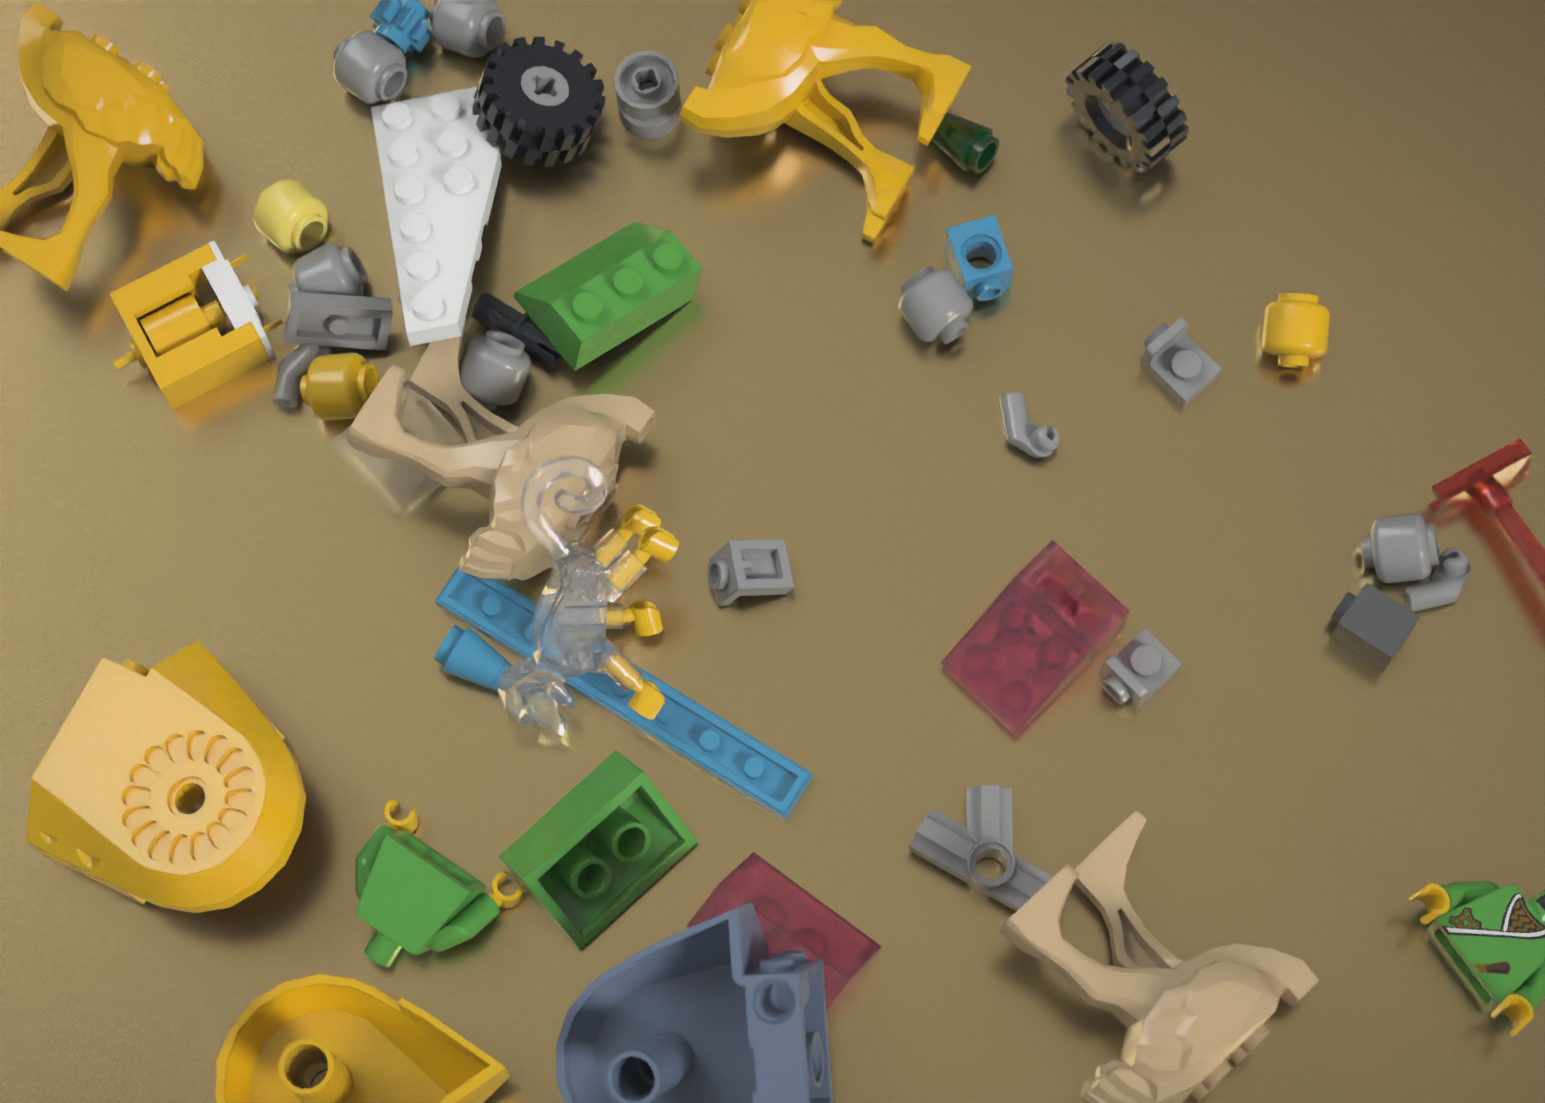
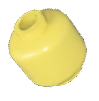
M286 179L274 183L261 192L255 205L253 219L257 230L281 251L297 254L312 250L321 243L327 233L329 214L325 203L303 184L296 180Z

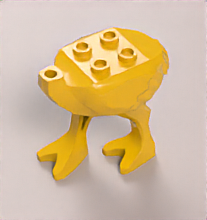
M742 0L737 10L740 14L735 23L728 22L715 44L714 49L717 51L705 74L712 77L708 89L699 86L694 87L682 107L678 120L698 134L726 138L756 136L773 131L783 123H786L790 127L829 147L847 160L863 176L866 203L861 238L873 243L908 183L915 166L876 149L863 136L851 110L829 94L821 79L852 70L877 69L892 72L914 81L921 95L917 141L928 146L972 66L950 55L929 53L907 46L878 26L857 25L834 14L841 6L843 0Z
M35 1L21 18L17 49L21 78L30 105L48 125L44 137L26 166L9 184L0 190V248L13 259L67 292L79 269L82 250L88 236L112 200L113 178L121 164L136 167L154 166L157 173L167 182L177 181L181 188L194 190L203 170V147L205 144L168 95L170 87L161 81L162 76L139 60H136L134 65L131 66L128 64L129 61L119 54L120 49L97 33H94L91 39L78 31L60 30L63 25L61 18ZM73 180L74 194L69 213L60 233L43 239L5 232L21 210L36 200L64 191Z

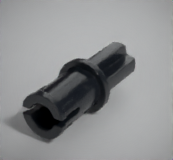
M483 293L475 302L472 311V317L494 331L504 332L516 337L524 343V350L545 362L547 366L554 368L563 358L526 312L522 314L490 293Z

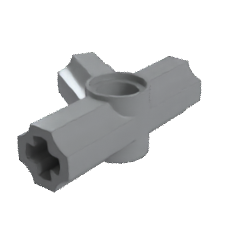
M980 785L966 789V827L931 808L920 824L909 846V850L968 883L970 889L976 894L992 897L1015 911L1021 908L1053 878L1050 874L1013 854L1012 788L1000 785ZM992 857L1002 863L1005 873L997 879L988 880L978 874L975 864L983 858Z

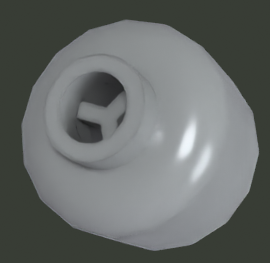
M437 0L430 12V23L436 42L444 49L462 55L482 57L490 50L495 49L504 36L506 28L505 17L496 0Z
M364 30L355 33L352 37H345L339 42L334 51L333 58L335 62L333 70L335 80L341 87L365 103L377 104L382 101L392 100L400 93L406 83L408 74L404 54L398 47L373 31Z
M329 242L295 261L293 265L295 281L289 283V289L293 292L362 296L364 292L363 284L368 281V277L361 260L351 247L342 248L336 243Z
M932 266L926 267L909 278L900 287L899 290L903 295L898 302V310L922 341L931 342L941 338L947 344L969 328V324L965 319L973 309V301L949 270L940 269L935 271Z
M494 330L487 331L485 336L473 338L469 343L459 368L461 384L487 410H495L497 405L513 404L520 396L531 367V360L524 351V343L512 335Z
M1419 513L1378 517L1371 525V536L1361 537L1365 568L1375 567L1377 577L1384 583L1423 580L1430 575L1432 565H1440L1435 524H1427L1424 517Z

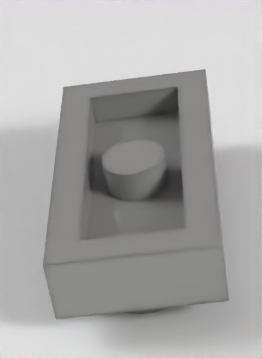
M290 291L284 325L285 344H319V346L386 350L393 315L392 299Z

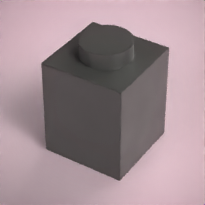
M1366 582L1357 597L1348 591L1335 609L1331 618L1339 623L1331 639L1384 672L1420 617Z

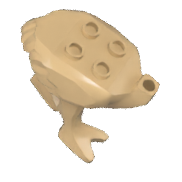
M464 321L461 336L429 343L409 380V387L449 412L459 425L466 444L443 445L423 440L404 431L401 421L408 394L402 389L406 370L396 365H392L387 370L349 428L347 441L351 448L373 457L393 459L413 467L447 488L470 489L489 499L490 523L487 527L478 528L470 536L469 550L467 554L461 557L459 571L482 580L506 579L509 581L516 578L522 581L561 562L569 549L577 551L581 547L591 528V525L587 522L597 508L604 511L617 493L619 484L616 483V473L619 467L618 460L622 443L627 439L640 444L654 424L656 414L654 410L636 397L613 394L568 397L544 407L520 427H517L487 410L461 384L459 368L467 342V336L463 335Z
M1137 810L1121 823L1075 869L1068 864L1004 923L999 933L1021 951L1042 960L1059 973L1088 1005L1111 1012L1128 1028L1124 1037L1120 1058L1109 1059L1098 1066L1095 1070L1094 1079L1084 1083L1080 1097L1089 1103H1182L1192 1095L1199 1102L1232 1069V1066L1227 1062L1229 1058L1237 1066L1271 1032L1264 1023L1276 1011L1279 998L1293 1007L1319 982V979L1303 960L1273 948L1237 943L1210 948L1185 961L1178 959L1147 930L1131 907L1124 891L1126 866L1147 821V818ZM1073 883L1101 912L1109 930L1113 964L1115 966L1103 965L1082 954L1062 938L1059 921Z

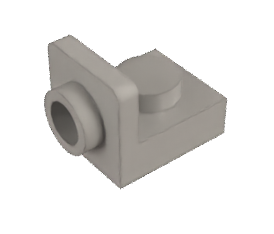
M1180 317L1170 327L1166 323H1162L1145 339L1143 345L1146 349L1141 367L1184 408L1220 376L1222 368L1186 334L1189 324Z
M785 539L729 540L709 559L707 577L710 587L715 591L718 606L730 605L739 596L784 595L794 588Z
M1145 627L1115 656L1109 655L1103 661L1099 675L1103 678L1101 681L1103 688L1116 702L1122 705L1127 702L1137 711L1181 669L1182 663Z

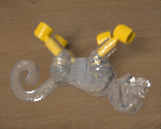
M560 456L544 462L531 472L522 487L520 512L528 530L551 554V575L540 596L530 624L533 643L532 656L506 669L501 674L497 685L499 698L512 719L522 726H529L531 722L534 727H543L561 737L567 732L568 725L558 706L576 707L573 696L563 683L566 678L578 677L587 672L607 674L624 691L635 690L628 705L634 711L650 720L657 716L664 705L665 698L657 685L647 679H642L643 672L613 642L606 638V629H623L624 623L627 622L633 623L634 632L637 636H651L660 633L663 630V624L659 610L656 609V606L651 601L646 599H640L631 603L629 608H624L623 603L607 602L616 600L647 570L644 564L650 556L662 563H667L679 547V542L674 538V535L660 527L661 519L657 517V514L641 504L629 506L622 517L621 527L617 531L612 527L593 546H588L575 540L566 543L546 520L542 509L543 497L548 487L563 478L572 477L585 480V489L581 493L572 494L566 489H560L554 496V502L560 510L577 516L586 515L597 510L604 503L607 495L608 484L604 473L594 462L579 456ZM633 534L639 536L640 539L638 542V549L634 553L628 550L611 568H609L629 547H631L628 543V540L631 538V536Z

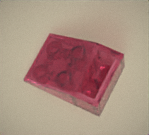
M1052 539L1012 579L942 660L941 665L1011 732L1017 735L1124 629L1130 610Z

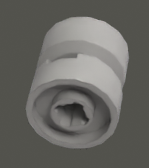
M637 51L627 56L618 65L614 76L620 120L625 129L634 136L645 139L660 138L670 133L679 123L678 118L682 107L678 70L672 60L662 53L655 51Z

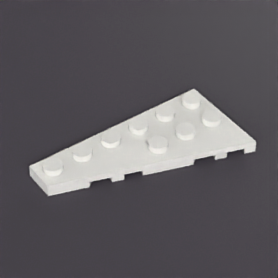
M478 86L371 107L406 334L410 346L459 337L462 334L473 288L471 283L475 262L479 261L483 228L484 224H488L502 166L500 158L503 144L499 143L493 148L486 141L490 131L480 132L476 125L479 115H473L472 106Z

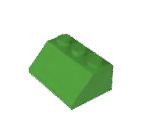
M634 221L514 292V298L571 368L576 371L694 299L702 267L672 231Z
M615 750L506 848L498 858L531 898L581 950L698 841L646 773Z

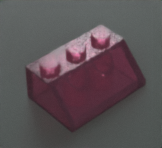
M752 852L717 885L687 924V929L752 901L769 949V958H773V953L803 950L806 951V960L823 959L828 1020L882 946L755 852Z

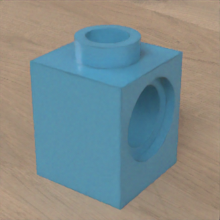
M995 215L946 228L945 251L955 278L971 299L977 298L978 301L991 300L1002 295L1006 289L1011 288L1013 266ZM979 256L989 259L992 265L985 269H978L971 266L968 261Z

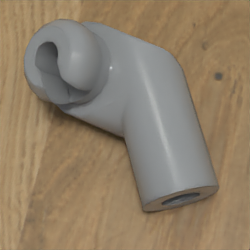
M319 344L298 345L279 363L272 402L282 407H297L302 376L308 372V368L315 358L321 355L332 354L331 349L328 346H319Z
M1013 392L1002 395L999 398L1008 442L1034 458L1047 457L1052 454L1060 442V436L1056 428L1052 425L1046 428L1043 424L1039 426L1028 420L1023 393Z
M1459 548L1444 550L1439 557L1440 565H1437L1430 582L1404 588L1405 603L1410 611L1415 612L1451 604L1460 597L1471 571L1468 556L1463 550Z

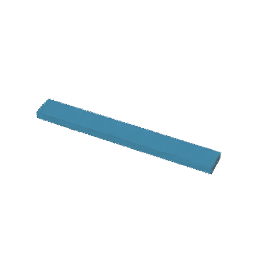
M459 565L435 599L436 605L784 821L813 779V773L499 580H482L459 571ZM611 654H615L636 675L657 685L659 691L663 694L665 703L653 720L645 718L628 705L635 690L631 689L605 663Z

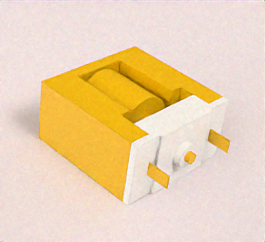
M215 241L110 293L115 306L133 337L128 342L132 351L112 361L114 366L119 370L138 360L142 369L148 366L172 410L275 358L276 355L266 333L284 323L282 318L263 327L254 309L258 305L256 299L260 297L256 288L251 290L248 285L242 287L232 269L249 260L247 255L245 254L231 262L228 259L225 261ZM213 291L221 306L218 305L216 300L203 305L200 297ZM226 315L234 330L221 336L217 327L227 323L224 316Z

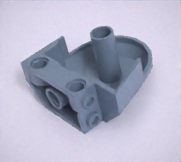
M752 901L656 942L626 958L624 962L607 970L592 981L567 1010L556 1044V1082L564 1103H833L823 959L806 960V951L803 950L773 953V958H769V949Z

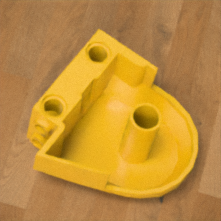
M197 640L151 667L150 670L129 659H125L122 666L104 657L101 659L31 778L26 842L46 857L141 904L148 901L158 907L191 913L230 908L261 890L286 864L301 833L306 794L299 766L290 749L283 741L286 737L271 717L218 659Z
M317 974L286 981L250 1003L230 1028L216 1061L215 1098L217 1103H484L511 1075L504 1065L431 1014L401 998L398 1001L379 989L356 979ZM323 1069H328L325 1078L318 1085L311 1088L313 1076Z

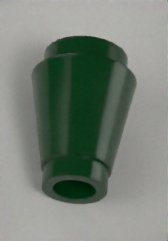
M949 112L946 113L931 139L963 171L973 170L976 173L983 172L991 164L999 148V139L993 136L991 128Z

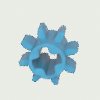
M380 0L370 15V18L375 21L373 28L376 30L374 32L398 47L403 54L406 51L411 52L413 48L421 52L433 34L428 29L430 22L427 20L430 17V13L418 0H390V2L388 0Z

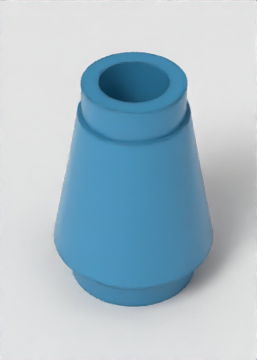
M456 624L448 632L433 659L443 665V672L488 689L491 688L500 693L515 668L514 665L507 662V659L470 627L464 630Z

